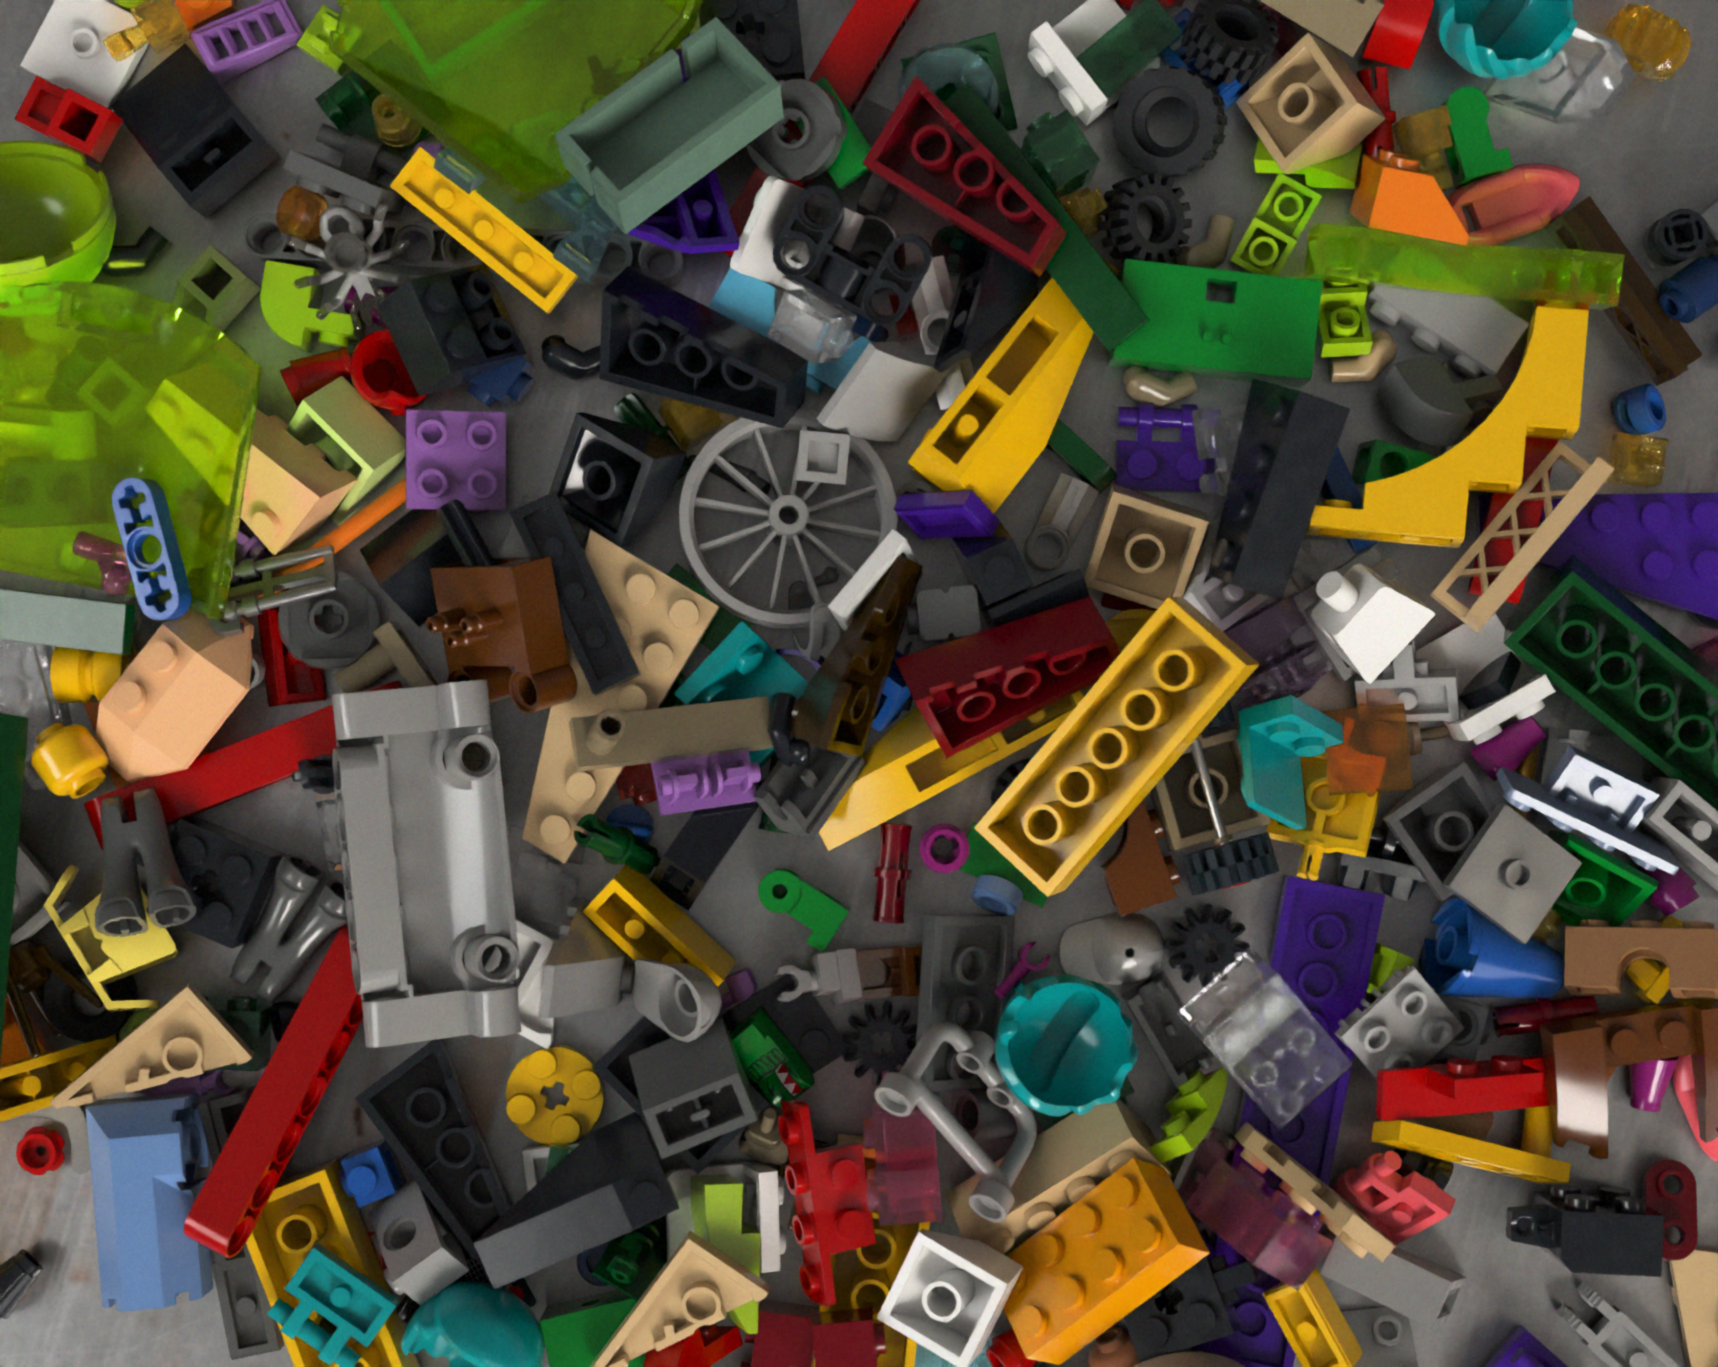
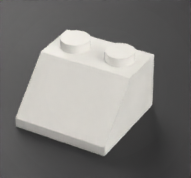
M921 1229L902 1264L877 1319L956 1367H969L982 1352L1024 1266L981 1241Z

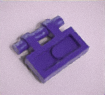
M1138 402L1137 407H1118L1117 426L1135 427V441L1117 440L1115 442V472L1117 477L1114 479V484L1140 492L1212 494L1214 492L1215 443H1196V430L1215 429L1217 411L1198 409L1197 404H1181L1180 409L1154 408L1153 403ZM1153 427L1179 428V442L1152 441Z

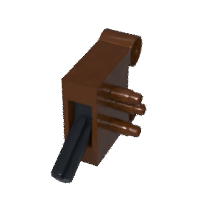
M454 499L442 505L437 510V515L462 560L430 568L438 613L436 616L427 619L426 628L431 633L442 632L449 670L447 683L487 680L489 704L507 699L511 695L515 706L526 714L571 701L577 692V679L574 670L569 664L551 556L493 558L464 504L458 499ZM509 667H514L513 673L511 672Z

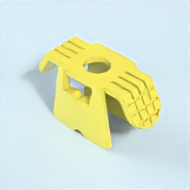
M71 864L65 870L43 906L109 1012L159 1009L160 1000L112 1001L103 986L174 959L178 954L175 942L166 928H159L151 922L147 913L148 898L142 889L141 894L148 930L145 933L114 937L98 932L95 928V911L101 894L64 923L57 909L74 882L79 870L78 867Z

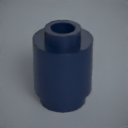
M1718 255L1699 257L1661 283L1659 287V294L1661 295L1659 304L1662 311L1669 318L1678 319L1682 323H1690L1718 304Z

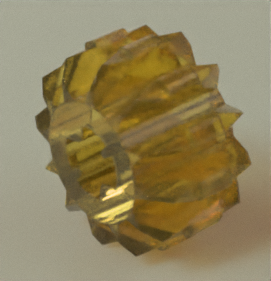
M1628 4L1625 8L1620 9L1617 16L1613 17L1605 30L1606 34L1601 41L1605 55L1615 60L1616 66L1623 67L1630 74L1639 75L1644 80L1653 79L1656 82H1665L1667 78L1674 76L1677 69H1681L1689 55L1687 52L1693 44L1687 28L1679 25L1678 19L1666 16L1664 11L1658 12L1653 10L1649 5L1641 7L1637 4Z

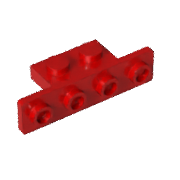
M1494 1055L1491 1056V1060L1481 1061L1454 1058L1449 1059L1446 1064L1380 1069L1377 1073L1376 1116L1383 1121L1549 1106L1543 1055L1529 1057Z
M794 1099L781 1101L782 1114L778 1118V1129L783 1143L787 1145L789 1165L785 1168V1178L790 1193L794 1195L797 1215L793 1216L792 1228L797 1243L801 1245L804 1263L799 1269L800 1283L804 1293L811 1301L828 1307L836 1305L830 1255L876 1244L862 1143L853 1141L815 1150L808 1104Z

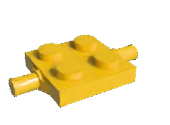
M1335 717V721L1342 724L1344 743L1327 747L1325 752L1318 756H1300L1307 827L1294 830L1269 817L1271 823L1267 824L1266 832L1269 833L1270 839L1294 843L1304 849L1299 870L1297 871V876L1303 879H1307V876H1309V879L1312 881L1318 880L1323 853L1340 852L1365 858L1367 855L1388 765L1384 758L1363 755L1349 747L1356 722L1347 717L1345 724L1343 717Z

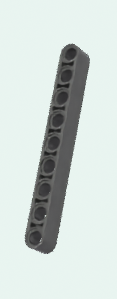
M264 213L254 216L245 225L243 232L245 245L249 251L265 263L266 260L315 269H335L330 260L289 245L292 236L311 243L312 239L320 233V216ZM362 219L366 230L365 238L373 228V219ZM383 220L384 230L379 237L380 244L375 253L388 250L397 243L401 244L403 250L398 257L374 263L370 268L395 274L428 276L484 264V262L477 256L469 262L456 261V250L461 243L436 223ZM522 228L553 254L562 247H571L576 250V259L569 267L580 276L573 284L607 286L627 266L669 288L679 284L685 274L686 266L682 252L666 249L629 234ZM271 230H280L281 240L278 246L273 250L264 251L262 249V240L266 233ZM419 238L428 239L429 248L427 253L420 259H409L407 250L410 243ZM617 249L626 254L625 263L621 268L608 271L601 267V260L606 252ZM666 252L675 257L674 266L666 273H654L649 268L651 259L658 253ZM486 264L492 279L505 280Z

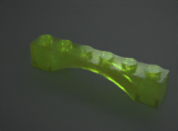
M1318 223L1309 229L1303 279L1539 304L1549 302L1573 304L1578 308L1601 310L1618 306L1625 254L1577 249L1527 248L1467 243L1465 246L1373 228Z

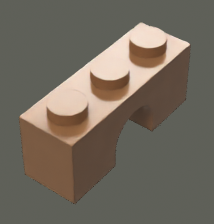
M1587 919L1579 921V927L1565 926L1564 986L1570 995L1622 997V978L1627 967L1637 960L1650 958L1662 962L1669 968V988L1674 998L1718 999V929H1714L1713 923L1688 921L1682 924V928H1661L1660 922L1637 920L1630 922V927H1610V923L1607 921Z

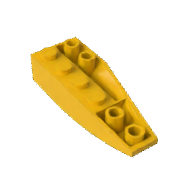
M1104 259L1110 266V268L1114 271V273L1118 276L1120 270H1118L1110 262ZM1053 277L907 462L944 492L972 490L993 514L1046 447L1094 333Z
M1081 690L949 758L945 757L918 706L914 707L862 755L867 764L818 832L826 848L830 851L1057 730L1083 699L1084 696Z

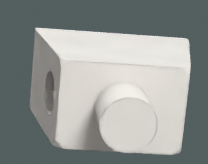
M1361 563L1353 565L1344 576L1336 571L1323 575L1316 586V593L1322 600L1314 607L1311 613V618L1338 655L1369 684L1378 677L1435 616V613L1404 586Z

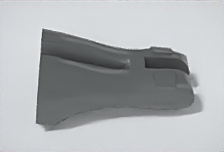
M154 788L134 792L137 821L129 822L121 795L102 799L101 832L104 850V880L101 897L95 911V928L98 932L107 936H132L145 933L148 930L136 855L141 853L145 867L148 912L151 922L159 928H168L183 924L192 919L196 914L195 901L177 866L169 840L163 808Z
M284 854L276 868L267 904L255 928L236 957L229 978L244 987L262 967V962H265L272 967V970L267 972L264 982L256 995L269 1004L274 1003L290 987L319 948L333 934L347 924L344 884L335 879L327 881L303 922L289 940L286 941L283 936L301 908L325 877V872L299 856Z

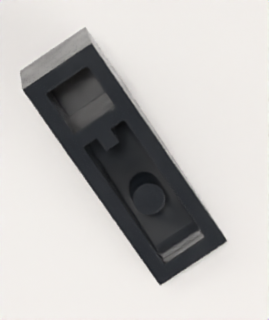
M984 242L968 251L933 368L942 373L971 356L1020 312L1026 310L1038 294V287L1036 285L1039 276Z

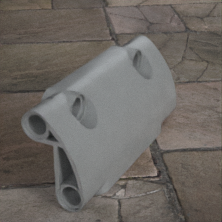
M487 680L460 681L435 686L332 695L337 748H334L332 754L334 790L352 974L356 992L361 994L366 1047H387L464 1035L496 1037L521 1032L516 984V970L519 966L520 955L500 753L492 736ZM469 743L476 745L482 754V762L475 771L467 769L461 758L464 747ZM495 944L500 949L502 955L501 962L495 970L487 972L481 962L482 954L488 946Z

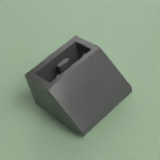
M723 1017L716 1019L704 1034L690 1042L676 1040L671 1037L629 1054L628 1057L642 1111L662 1159L758 1121L760 1108Z

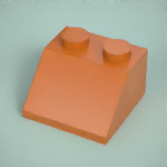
M1380 149L1378 157L1363 155L1349 211L1351 215L1369 228L1467 245L1468 233L1434 177L1419 168L1420 160L1409 158V154L1388 149Z

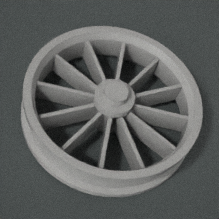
M799 408L783 429L742 417L717 432L704 445L694 459L684 480L679 505V533L683 553L690 571L701 588L715 603L732 615L755 625L775 629L810 627L811 608L800 610L774 609L785 547H794L814 604L821 602L800 544L803 540H806L850 579L856 573L851 566L809 532L810 528L877 541L876 548L892 529L897 531V513L893 509L896 504V496L891 478L879 455L863 438L850 435L849 455L863 469L871 486L807 508L805 503L823 483L814 482L801 499L795 496L798 444L789 495L782 494L761 433L773 430H807L845 434L823 426L816 419L820 414L817 411ZM754 436L776 500L770 499L723 459L721 455L733 445ZM715 463L767 508L763 510L700 498L697 495L702 481ZM875 494L879 511V531L811 519V515ZM696 506L762 519V523L698 545L694 526V509ZM764 532L767 538L725 586L711 571L702 553ZM774 543L780 547L769 607L767 608L743 599L732 592L731 589L767 547Z

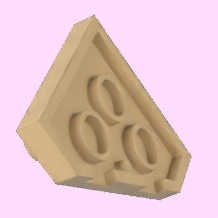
M1247 1121L1234 1137L1245 1147L1239 1155L1262 1174L1269 1168L1282 1179L1278 1186L1307 1213L1313 1215L1318 1209L1321 1212L1318 1218L1328 1226L1329 1230L1338 1236V1240L1363 1259L1370 1252L1383 1262L1395 1248V1245L1363 1213Z

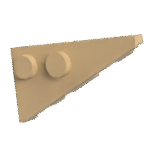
M189 983L56 1094L50 1103L56 1109L66 1106L76 1107L92 1103L97 1098L124 1091L127 1094L166 1084L171 1079L201 1075L206 1070L237 1063L239 1065L247 1063L252 1059L254 1052L199 991Z
M689 1231L590 1364V1367H627L630 1360L654 1348L658 1352L694 1334L695 1330L701 1326L713 1325L725 1319L727 1312L753 1299L756 1303L765 1299L769 1293L770 1284L692 1231Z

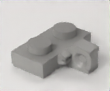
M1415 637L1371 684L1367 683L1358 673L1356 674L1355 691L1359 724L1460 720L1461 710L1457 668L1429 669L1428 659H1416Z

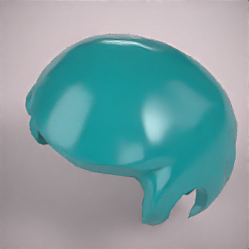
M1435 0L1432 8L1434 27L1447 54L1467 72L1479 77H1492L1498 80H1508L1513 77L1523 78L1531 72L1546 66L1569 40L1578 23L1572 17L1574 9L1573 0Z
M1063 974L1036 979L1018 990L1009 999L1001 1015L995 1042L996 1063L1001 1076L1011 1092L1029 1108L1050 1116H1063L1071 1111L1077 1115H1084L1095 1105L1109 1104L1117 1101L1120 1097V1089L1129 1071L1136 1063L1139 1049L1133 1041L1132 1021L1127 1015L1122 1013L1118 997L1100 983L1085 980L1074 975Z
M473 1280L454 1281L426 1303L419 1306L406 1326L401 1341V1349L406 1356L409 1352L416 1354L420 1350L425 1349L433 1358L447 1357L449 1367H542L545 1348L540 1323L523 1300L504 1287L494 1290L489 1283Z

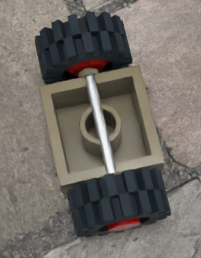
M1229 700L1203 731L1235 722ZM1240 728L1203 738L1202 733L1199 734L1151 790L1168 851L1179 850L1211 840L1213 845L1219 844L1181 856L1192 895L1239 886L1251 882L1253 879L1280 871L1268 832L1229 842V840H1233L1232 834L1271 823L1269 816L1249 807L1242 795L1243 762L1242 753L1237 743V733Z

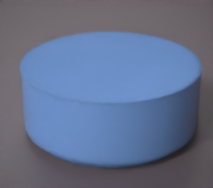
M980 875L976 880L971 896L974 902L981 908L997 915L1010 916L1017 913L1023 893L1015 884L1006 879L993 875Z

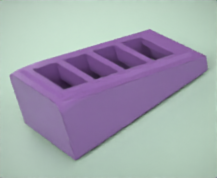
M265 0L210 22L192 31L190 36L212 76L220 84H223L295 46L304 33L286 0ZM275 13L286 32L279 36L276 35L267 18ZM256 23L259 24L267 41L260 44L250 26ZM239 32L248 46V49L243 51L239 50L232 37ZM220 42H223L230 55L221 59L215 47Z

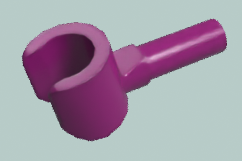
M1036 941L1026 942L1019 948L1017 965L994 990V993L1000 999H1004L1030 971H1039L1047 967L1050 960L1049 954H1045L1036 965H1031L1027 961V952L1036 944Z

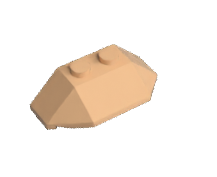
M201 604L189 609L185 615L178 619L162 623L99 703L95 739L109 758L108 765L127 781L134 782L147 777L160 776L188 769L248 693L251 679V639H254V625L242 615L240 621L243 623L244 633L234 636H221L216 633L208 622V611ZM221 616L222 623H228Z

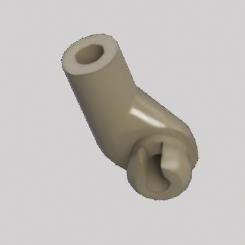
M1212 215L1206 239L1193 245L1191 248L1182 246L1181 249L1183 251L1174 257V264L1211 269L1219 267L1226 258L1235 220L1223 215Z
M1131 366L1123 375V382L1126 385V392L1129 396L1138 402L1153 403L1154 408H1164L1198 392L1197 385L1190 372H1182L1167 380H1163L1148 372L1145 367Z

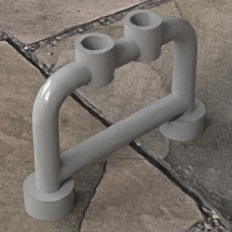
M948 1021L938 1022L931 1025L924 1032L900 1072H890L884 1076L875 1091V1099L887 1112L900 1117L910 1115L914 1107L917 1106L982 1179L978 1182L969 1198L971 1208L988 1221L1002 1222L1007 1217L1015 1201L1010 1188L1032 1151L1037 1137V1123L1034 1112L1011 1092L998 1067L990 1059L995 1051V1041L988 1034L981 1031H972L968 1034L956 1023ZM943 1042L950 1043L958 1052L956 1060L964 1070L977 1074L987 1085V1096L990 1101L1001 1108H1006L1016 1121V1138L999 1168L920 1079Z

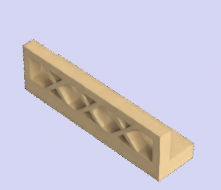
M1559 441L1430 596L1479 633L1606 482L1615 468L1599 456L1590 464ZM1558 459L1582 475L1571 489L1550 491L1548 470ZM1541 480L1542 492L1530 493ZM1562 499L1553 510L1552 500ZM1544 500V522L1536 528L1518 529L1517 507L1522 502ZM1509 518L1511 530L1498 531ZM1531 536L1521 548L1519 537ZM1512 538L1514 554L1512 560L1506 566L1486 567L1485 545L1490 540ZM1477 556L1479 568L1466 569ZM1499 574L1491 585L1488 586L1487 576ZM1480 576L1482 595L1470 610L1447 592L1458 578Z

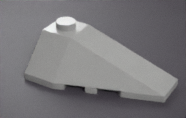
M576 896L569 902L567 916H572L573 918H563L560 925L559 939L554 940L545 962L538 1017L554 1018L618 1006L622 1001L623 993L631 994L635 965L627 964L628 955L582 913L590 903L586 897Z

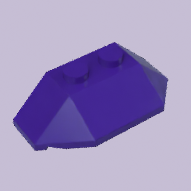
M715 169L627 233L666 249L687 254L738 250L740 244Z

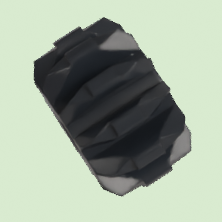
M1203 903L1201 919H1198L1192 908L1187 907L1183 909L1184 917L1189 924L1184 927L1179 922L1172 920L1169 927L1180 934L1179 939H1167L1164 941L1165 948L1173 951L1180 950L1178 954L1168 960V964L1173 969L1186 965L1181 978L1187 983L1193 981L1199 973L1201 986L1210 988L1213 981V972L1216 973L1222 983H1229L1231 979L1225 967L1230 964L1237 970H1243L1245 964L1233 956L1235 952H1247L1250 949L1249 943L1234 940V938L1246 930L1244 924L1237 922L1227 926L1231 920L1232 912L1226 908L1219 911L1214 919V909L1210 903ZM1207 933L1210 938L1218 942L1215 952L1209 949L1211 953L1209 957H1205L1201 951L1195 948L1197 940L1199 939L1204 942L1205 940L1202 935Z
M889 1000L884 1001L882 1015L877 1016L872 1003H865L864 1011L868 1018L867 1021L853 1013L848 1017L850 1025L858 1030L859 1033L851 1031L841 1033L842 1042L857 1045L843 1053V1060L845 1062H852L861 1058L862 1060L855 1067L854 1075L857 1078H861L869 1068H872L873 1085L881 1083L882 1071L888 1070L889 1073H899L897 1066L899 1064L904 1066L909 1058L906 1053L911 1054L916 1046V1041L908 1039L916 1037L917 1024H911L903 1028V1025L911 1015L910 1010L903 1008L893 1018L891 1017L893 1010L892 1001ZM883 1031L892 1034L891 1046L893 1049L890 1052L885 1053L884 1048H882L881 1054L873 1051L874 1042L871 1037L873 1034L879 1032L880 1037H883Z

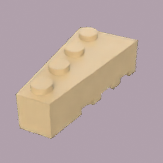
M1118 1098L1113 1103L1095 1105L1084 1115H1077L1074 1112L1037 1135L1032 1151L1010 1188L1015 1201L1004 1221H988L971 1208L969 1198L978 1182L982 1180L977 1174L945 1193L962 1237L981 1241L1003 1254L1020 1246L1132 1158L1165 1168L1170 1178L1174 1175L1167 1161L1160 1164L1149 1148L1156 1141L1152 1130ZM1004 1157L995 1162L998 1168Z

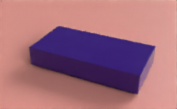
M972 490L900 495L893 508L920 539L993 536L1000 523L997 517Z

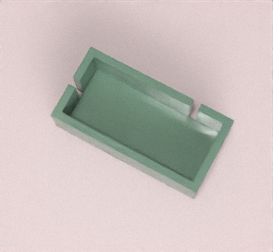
M717 17L680 43L685 73L689 79L685 83H683L679 56L671 49L555 133L564 167L590 196L595 194L599 206L625 234L784 118L780 84Z

